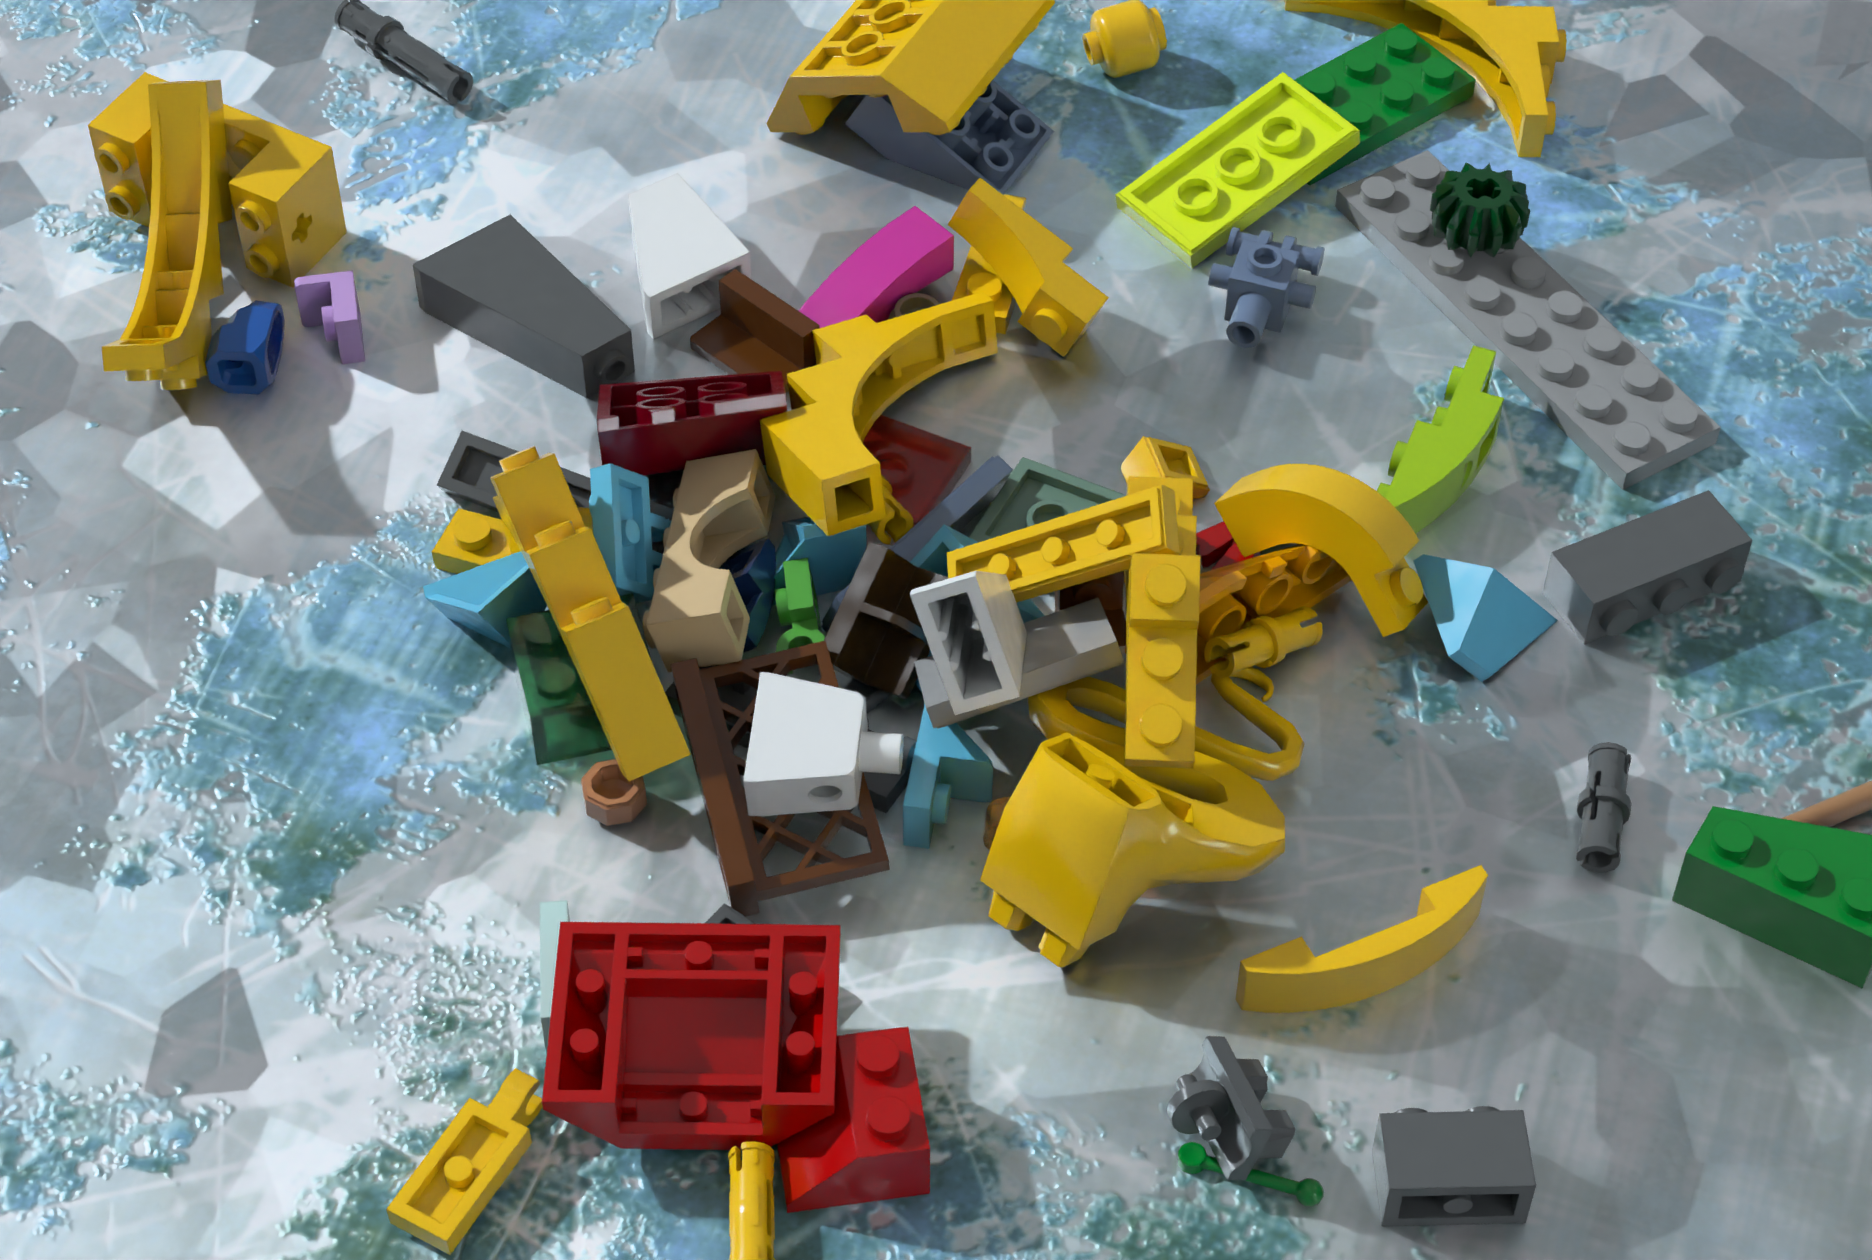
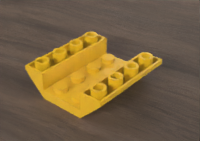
M856 0L789 76L766 124L770 132H795L798 135H806L821 128L827 116L848 95H868L872 98L888 95L903 132H929L932 135L950 133L959 125L961 118L978 97L985 93L987 86L1004 65L1013 58V54L1029 34L1038 27L1039 22L1055 4V0Z

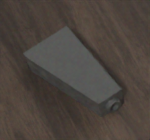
M511 214L413 264L419 307L425 313L585 398L599 392L600 385L616 384L624 377L635 372L631 329Z

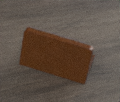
M734 269L719 280L721 314L690 337L691 349L728 375L782 371L785 391L787 393L789 392L788 373L816 365L812 330L819 329L820 325L737 269Z

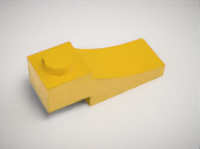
M979 178L968 190L948 223V226L961 235L983 256L1006 284L1022 312L1017 322L1033 333L1039 340L1065 357L1088 329L1109 298L1064 263L1073 248L982 178Z

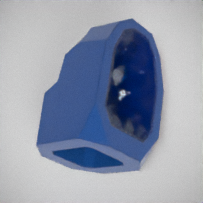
M255 300L250 305L238 309L228 320V323L222 325L211 337L205 362L209 381L227 393L259 395L275 381L284 340L285 319L282 305Z

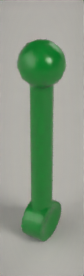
M1189 1142L1180 1147L1178 1151V1165L1182 1171L1188 1174H1196L1206 1169L1224 1175L1216 1157L1207 1155L1205 1148L1201 1144ZM1252 1168L1247 1179L1244 1180L1295 1195L1304 1206L1313 1207L1318 1205L1324 1197L1322 1185L1313 1178H1306L1298 1182Z

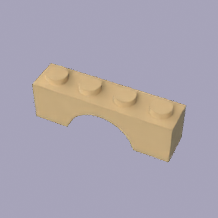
M756 449L686 461L680 488L674 490V512L671 525L664 530L663 534L664 553L661 566L654 571V594L650 610H646L643 615L645 639L650 648H657L668 673L672 672V663L693 658L697 659L699 668L742 660L750 617L730 570L719 568L735 552L768 535L776 496Z

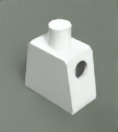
M760 672L743 780L748 815L770 816L850 810L856 807L859 801L862 772L901 773L904 748L903 734L868 732L866 700L859 692L779 674Z

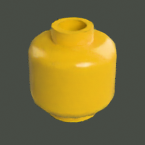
M1128 0L1094 11L1090 21V32L1082 35L1083 46L1089 63L1091 65L1100 64L1103 71L1113 78L1154 67L1159 60L1160 51L1167 47L1166 33L1158 10L1155 7L1148 9L1141 0Z

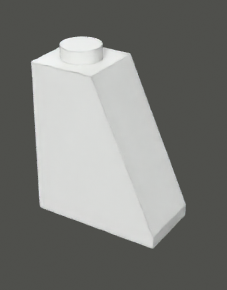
M678 173L628 194L632 239L647 333L652 339L720 309L719 280L732 270L737 269L752 279L750 251Z
M973 571L911 590L910 597L955 715L1020 697L1027 631L1006 574Z

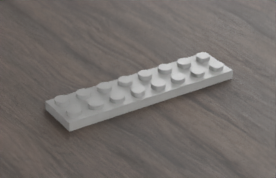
M1428 150L1337 190L1335 207L1476 346L1496 351L1494 364L1622 490L1716 444L1720 426L1521 238L1517 240L1514 249L1500 248L1494 258L1484 251H1476L1470 258L1467 249L1460 247L1448 250L1447 240L1434 236V227L1431 219L1432 212L1430 211L1432 194L1436 192V186L1440 184L1444 179L1446 171L1449 170Z

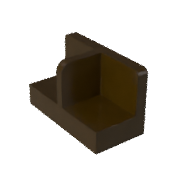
M869 542L824 639L834 670L851 680L896 697L907 699L918 679L914 662L928 657L930 647L910 597V592L912 589L948 579V577L919 568L891 549Z

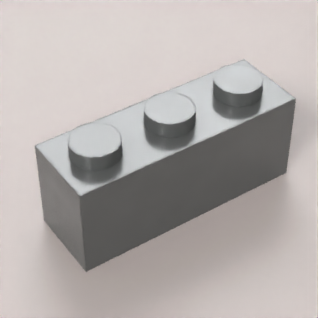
M1708 490L1551 552L1543 595L1585 645L1607 635L1618 636L1629 630L1634 624L1659 614H1672L1681 609L1686 603L1713 592L1720 594L1730 590L1738 582H1741L1752 539Z

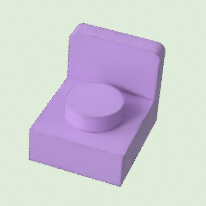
M353 270L297 277L294 283L302 325L304 327L323 325L326 342H338L342 364L365 362L361 314Z

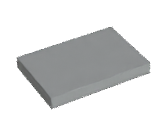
M1097 597L1024 623L1027 637L1020 697L955 715L933 655L915 661L923 699L933 729L951 725L1121 665L1124 660L1099 598Z

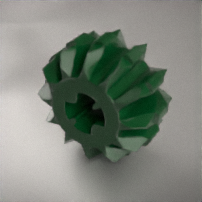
M1490 162L1484 169H1476L1469 163H1465L1461 172L1446 171L1444 179L1436 186V192L1432 194L1430 211L1432 212L1431 219L1434 227V236L1446 239L1448 250L1460 247L1467 249L1470 258L1476 251H1484L1494 258L1500 248L1514 249L1517 240L1523 235L1524 228L1528 226L1530 216L1526 184L1513 181L1512 170L1499 173L1492 171Z

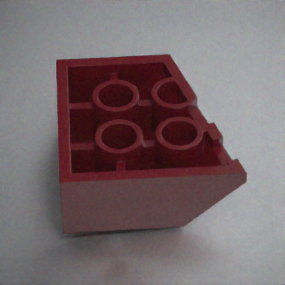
M782 371L600 385L597 431L602 466L611 463L644 476L684 470L686 461L753 449L757 450L762 464L766 465L760 419L787 412L786 391Z

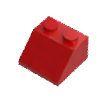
M908 1026L837 1036L834 1114L777 1143L787 1213L930 1194V1145Z

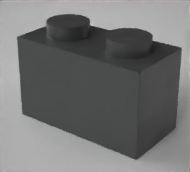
M1479 1106L1466 1111L1428 1112L1420 1108H1405L1394 1113H1379L1372 1157L1382 1226L1526 1223L1536 1182L1524 1110H1499L1490 1106Z

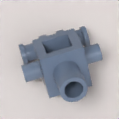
M1232 227L1228 238L1226 255L1232 257L1234 254L1237 255L1234 265L1230 267L1213 263L1208 285L1227 290L1224 320L1230 321L1226 334L1233 344L1243 348H1251L1258 345L1264 329L1281 333L1291 305L1311 309L1316 286L1297 282L1298 269L1311 271V275L1318 276L1323 262L1324 247L1317 246L1315 249L1297 245V238L1287 235L1283 243L1272 241L1273 232L1262 230L1258 236L1240 232V228Z

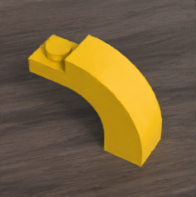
M1312 464L1272 466L1242 477L1214 503L1243 557L1286 543L1311 546L1332 557L1352 579L1383 637L1404 630L1428 604L1418 574L1409 567L1404 558L1420 541L1402 514L1386 498L1364 482L1348 474Z

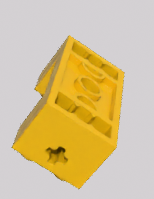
M144 72L87 126L109 211L122 219L132 220L149 227L152 190V146L148 84L169 81ZM223 104L229 171L228 184L246 268L260 277L270 278L294 288V280L297 277L305 276L347 233L332 147Z

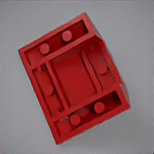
M560 922L542 1096L543 1110L621 1149L730 1150L734 1146L741 1149V1143L753 1141L773 1146L834 1114L841 925Z

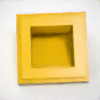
M1143 436L1121 466L1126 483H1128V476L1193 478V499L1205 497L1210 491L1193 450L1189 446Z

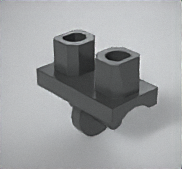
M1207 1036L1202 1044L1204 1051L1202 1062L1192 1073L1185 1074L1176 1081L1178 1091L1168 1103L1167 1114L1173 1127L1178 1132L1184 1134L1200 1133L1202 1139L1208 1141L1227 1180H1246L1257 1159L1282 1158L1295 1135V1127L1286 1110H1263L1260 1103L1268 1090V1076L1259 1059H1236L1225 1037Z

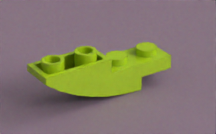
M1473 345L1465 367L1454 366L1450 374L1444 398L1445 401L1450 402L1449 407L1438 406L1431 424L1417 420L1408 443L1397 441L1388 469V476L1393 477L1391 485L1380 483L1377 492L1402 514L1415 534L1435 521L1459 499L1485 464L1496 441L1504 401L1502 397L1488 394L1496 351Z

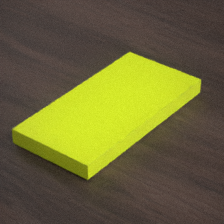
M1282 72L1115 195L1117 208L1193 269L1228 242L1232 227L1240 228V232H1242L1360 144V130Z

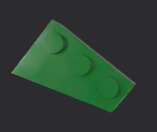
M1713 806L1685 854L1672 901L1863 988L1872 971V835Z

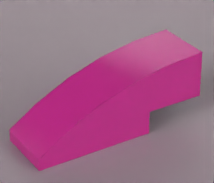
M914 206L888 223L856 249L828 276L803 304L799 312L819 324L820 328L863 315H868L876 323L889 320V315L899 299L906 295L917 293L954 269V235L918 207Z

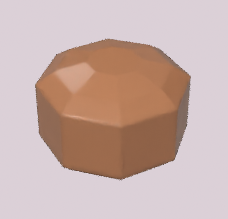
M616 759L595 762L581 779L587 816L606 826L632 822L647 805L643 776L628 781L622 774Z

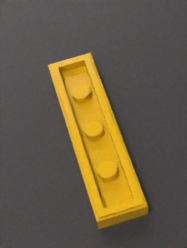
M1159 485L947 552L948 579L973 571L1006 574L1017 603L1130 569L1132 553L1180 554L1175 491L1166 486Z

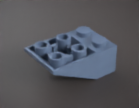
M993 80L987 86L985 93L978 97L961 118L959 125L950 133L932 135L929 132H903L888 95L877 98L866 95L845 123L888 160L967 190L979 178H982L1003 195L1054 132Z

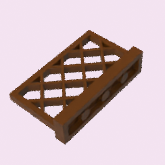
M826 641L699 670L696 658L671 664L676 697L731 908L745 917L760 913L759 901L890 870L888 855L864 772H862L857 805L860 817L851 813L854 808L850 810L816 812L830 820L814 843L786 829L796 814L778 815L774 822L761 816L748 815L745 789L740 775L744 776L746 760L734 755L733 750L747 731L751 732L756 696L745 711L742 712L720 701L717 688L744 682L758 689L760 672L787 676L792 670L813 665L818 666L821 677L818 682L819 684L839 688ZM725 720L735 724L729 733ZM841 826H844L866 837L870 852L843 858L826 848ZM754 830L764 834L759 844ZM777 841L805 855L794 871L770 877L766 876L763 860Z

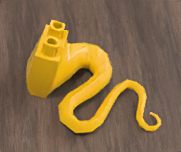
M1253 667L1235 672L1234 675L1226 678L1217 677L1213 673L1211 676V682L1220 696L1275 741L1281 751L1268 754L1233 743L1195 726V762L1193 768L1124 766L1125 728L1099 721L1079 712L1073 707L1077 706L1102 712L1125 724L1126 690L1112 683L1088 676L1028 697L1029 718L1033 725L1048 740L1041 742L1007 802L980 878L981 882L994 890L988 916L1005 929L1017 932L1030 926L1033 919L1046 927L1038 946L1040 954L1056 966L1065 967L1081 959L1089 945L1116 932L1127 910L1147 889L1172 884L1237 881L1260 873L1285 852V816L1263 786L1253 778L1274 781L1293 773L1300 764L1305 743L1292 723L1234 684L1230 677L1248 680L1263 688L1266 694L1261 698L1262 702H1267L1272 698L1274 692L1272 680L1262 671Z

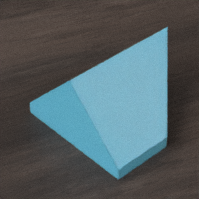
M809 516L782 522L784 535L776 550L775 589L786 587L783 562L808 558L817 596L841 591L851 583L867 548L866 525L827 536ZM775 589L772 606L776 605Z
M521 551L423 586L425 598L448 619L518 653H521L547 607Z
M1425 554L1413 560L1448 657L1481 682L1495 674L1558 621L1492 567Z

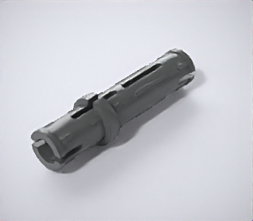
M344 0L339 5L334 17L335 25L340 30L361 41L370 55L380 60L387 59L401 70L425 86L430 87L452 104H457V100L463 101L469 95L473 86L472 75L404 31L401 22L391 16L383 17L377 14L360 0H350V2Z

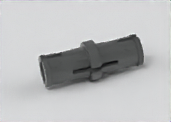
M1599 743L1589 750L1586 788L1579 794L1577 813L1579 818L1582 819L1576 859L1581 861L1580 865L1584 869L1598 873L1609 872L1619 866L1622 828L1629 820L1632 803L1626 794L1631 755L1627 754L1625 747L1616 743Z

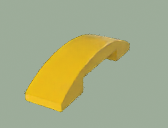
M1479 865L1424 887L1421 890L1416 917L1317 957L1313 955L1301 936L1241 960L1236 1002L1241 1010L1263 1013L1315 1011L1361 1001L1405 983L1443 958L1470 930L1480 914L1488 874L1482 865Z

